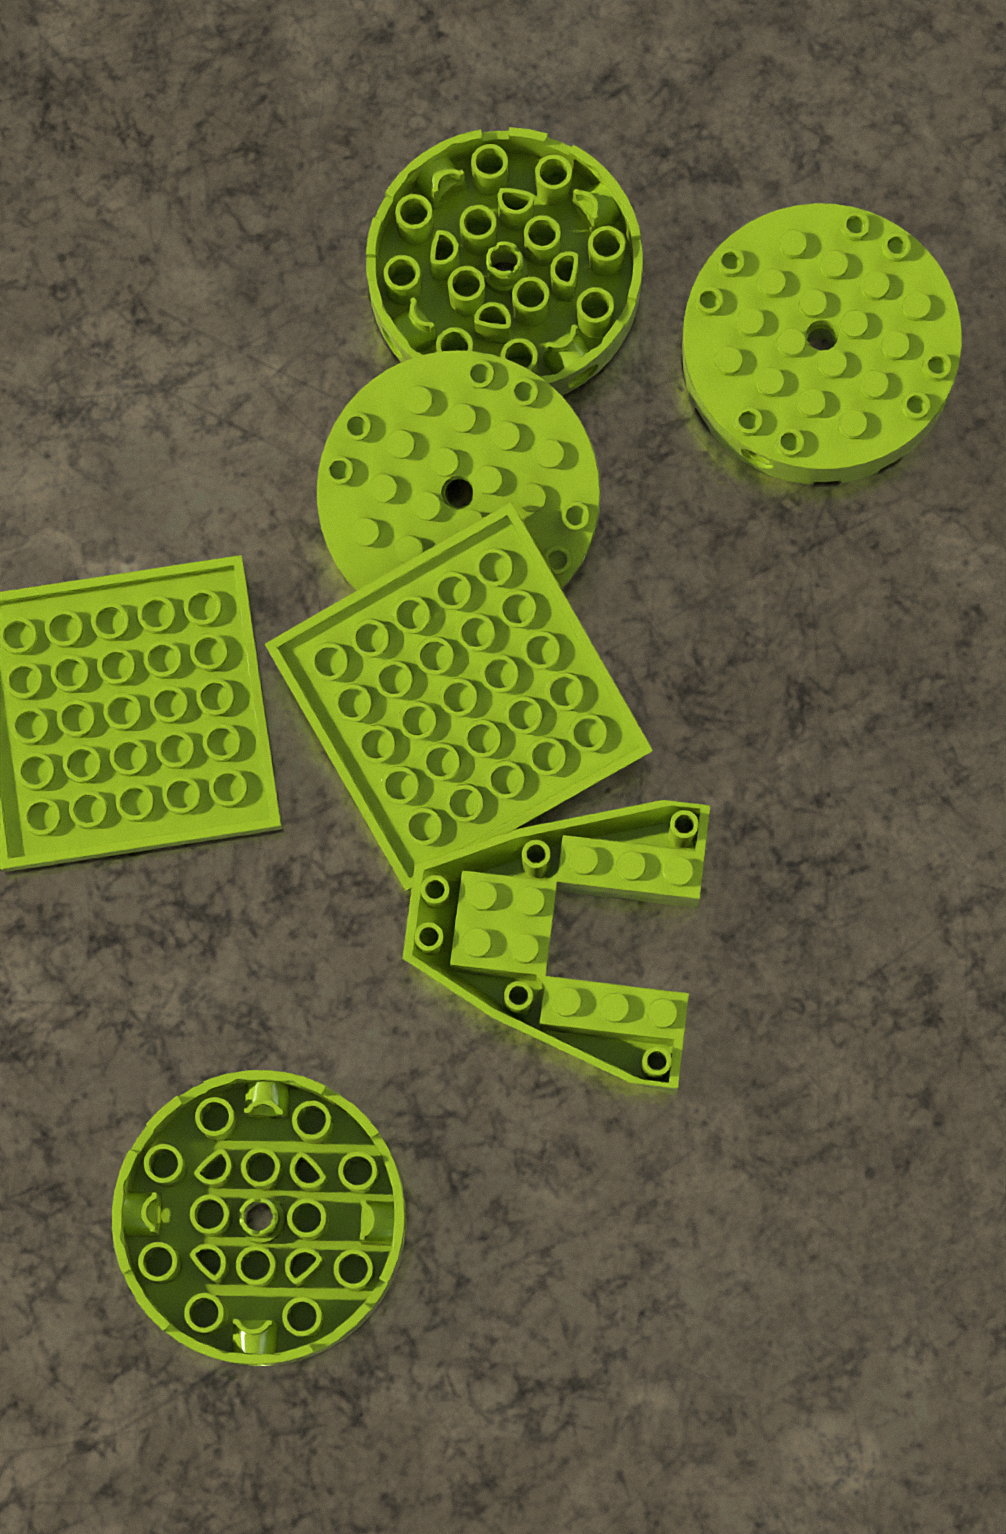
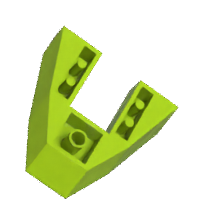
M659 800L515 829L415 864L402 959L490 1017L629 1083L676 1095L679 1085L689 993L547 976L557 891L698 908L710 805Z

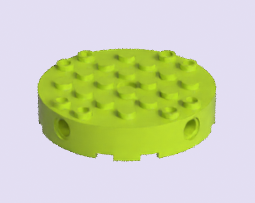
M509 127V131L482 133L480 129L449 138L423 152L398 174L386 190L385 198L371 222L366 247V271L371 305L376 322L385 341L401 362L420 355L441 351L461 350L492 354L511 360L529 369L549 383L561 395H564L583 385L596 375L612 359L628 335L640 301L643 254L640 228L634 210L618 182L604 166L581 148L575 145L571 147L563 142L549 138L548 133ZM500 262H510L515 265L512 272L510 270L500 271L493 267Z
M825 203L796 205L762 215L735 231L721 243L704 264L691 289L686 305L682 333L683 375L687 391L694 408H697L702 419L710 428L709 432L726 450L752 468L772 477L803 484L832 481L845 483L862 479L878 473L881 468L895 462L900 457L903 458L908 455L932 430L940 417L957 374L962 348V329L956 298L947 277L930 252L915 237L884 217L852 206ZM824 338L831 348L828 350H817L809 343L813 340H823Z
M461 350L434 352L403 361L385 370L366 384L345 406L327 438L320 460L317 479V505L321 529L336 565L356 591L510 502L514 504L563 590L582 565L591 547L598 525L601 506L600 473L591 439L582 421L564 397L544 379L511 360L492 354ZM462 479L471 485L473 496L467 505L457 507L449 500L448 488L454 481Z
M246 1070L208 1079L182 1095L174 1097L146 1123L147 1126L126 1154L118 1175L112 1205V1234L119 1267L136 1301L148 1317L167 1334L196 1352L220 1361L247 1366H276L313 1357L337 1345L356 1331L376 1310L395 1278L405 1245L407 1227L405 1195L398 1168L389 1148L370 1120L352 1102H349L322 1083L304 1076L272 1070ZM260 1204L269 1206L273 1214L270 1225L260 1231L250 1229L247 1224V1215L250 1209Z

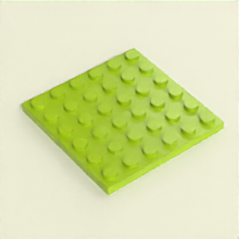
M512 502L265 643L267 650L405 891L412 888L415 864L512 831L653 751Z
M242 555L0 592V870L2 872L282 829Z

